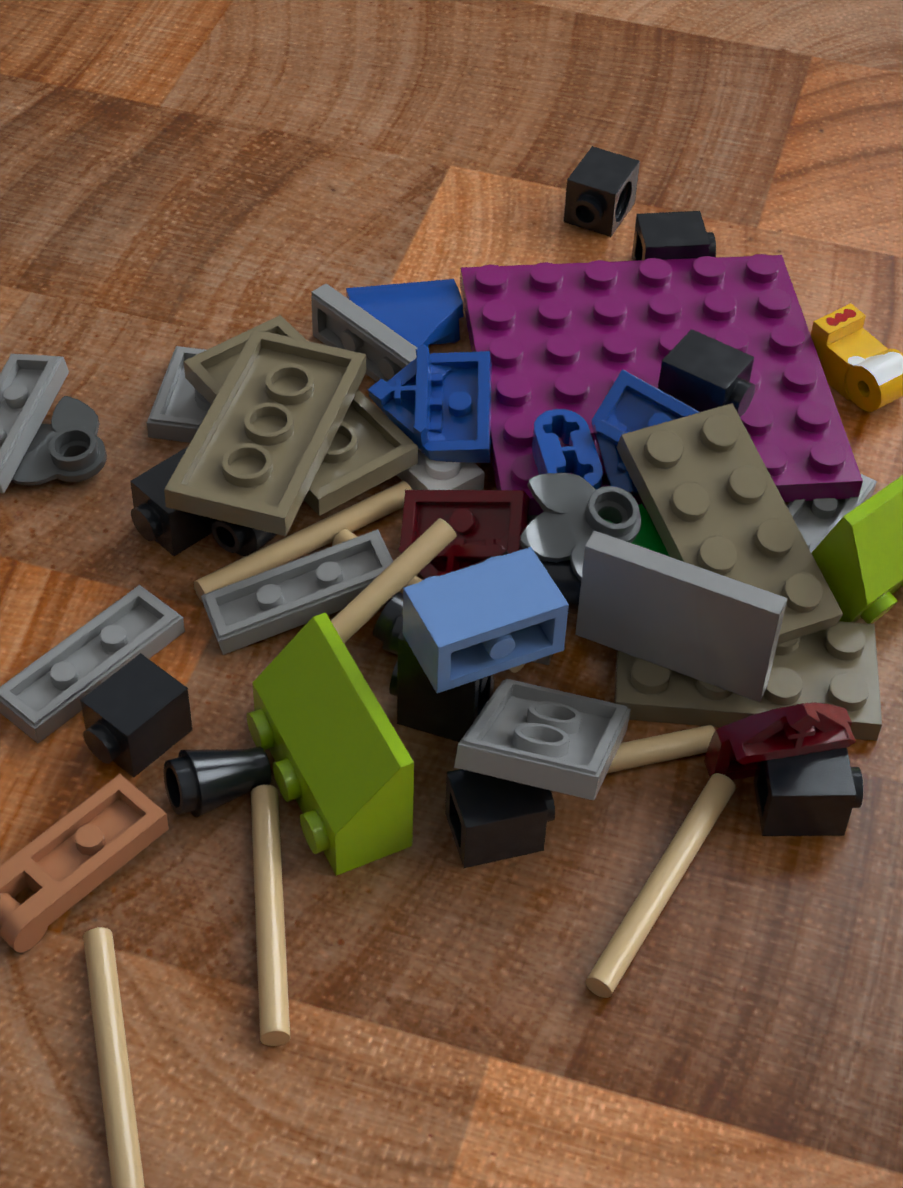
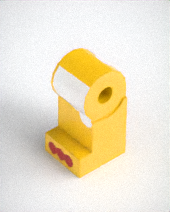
M850 303L813 321L811 337L828 384L859 408L867 412H874L903 397V353L896 349H888L865 330L863 326L866 315Z

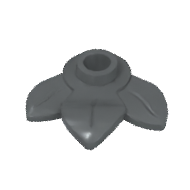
M64 396L53 411L51 424H41L11 482L29 486L43 484L54 479L66 482H79L99 473L106 463L107 453L104 443L97 437L100 423L95 411L78 399Z
M569 473L541 474L529 479L527 484L529 490L544 512L527 525L520 537L519 544L523 549L532 547L540 560L555 563L570 560L574 574L581 581L585 545L594 531L629 543L633 542L641 527V515L635 498L624 489L605 486L596 490L584 478ZM604 519H608V520L612 521L613 523L607 522V521H605Z

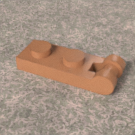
M121 774L116 776L0 865V937L16 952L22 953L33 948L45 935L48 926L169 830L167 813ZM29 887L35 894L20 905L15 900V897L25 888Z

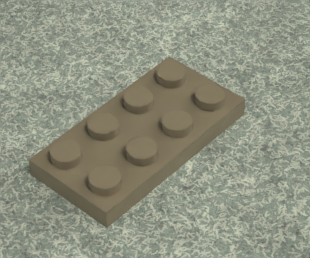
M279 315L185 360V378L212 405L254 329L307 340ZM357 390L304 501L320 516L418 464V446L361 391Z
M254 329L164 489L166 507L286 536L366 374V354Z
M733 403L621 435L616 448L670 557L788 598L777 645L836 626L843 612Z
M838 621L836 626L778 644L768 686L760 702L616 650L614 703L628 706V709H631L629 720L696 726L711 724L713 727H722L743 718L776 708L817 702L846 708L852 722L850 729L855 739L878 740L882 727L875 624Z

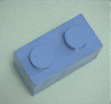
M528 547L503 556H494L484 562L441 576L428 577L419 583L404 587L403 636L436 693H440L564 651L569 604L532 547Z

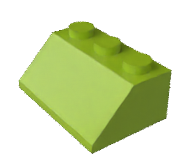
M903 475L844 515L812 551L820 571L843 612L839 621L856 622L862 618L867 624H872L898 602L892 594L903 587Z
M326 612L313 616L252 682L255 711L247 713V723L256 747L261 746L264 750L269 749L275 760L273 772L283 798L287 802L296 799L303 813L300 815V823L308 846L314 854L324 852L337 876L413 846L414 761Z

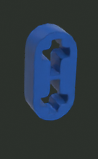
M553 409L539 415L534 422L532 454L538 474L572 472V474L584 478L596 490L601 488L603 477L602 465L585 419L576 412L566 409ZM559 438L562 439L564 444H569V446L561 447Z

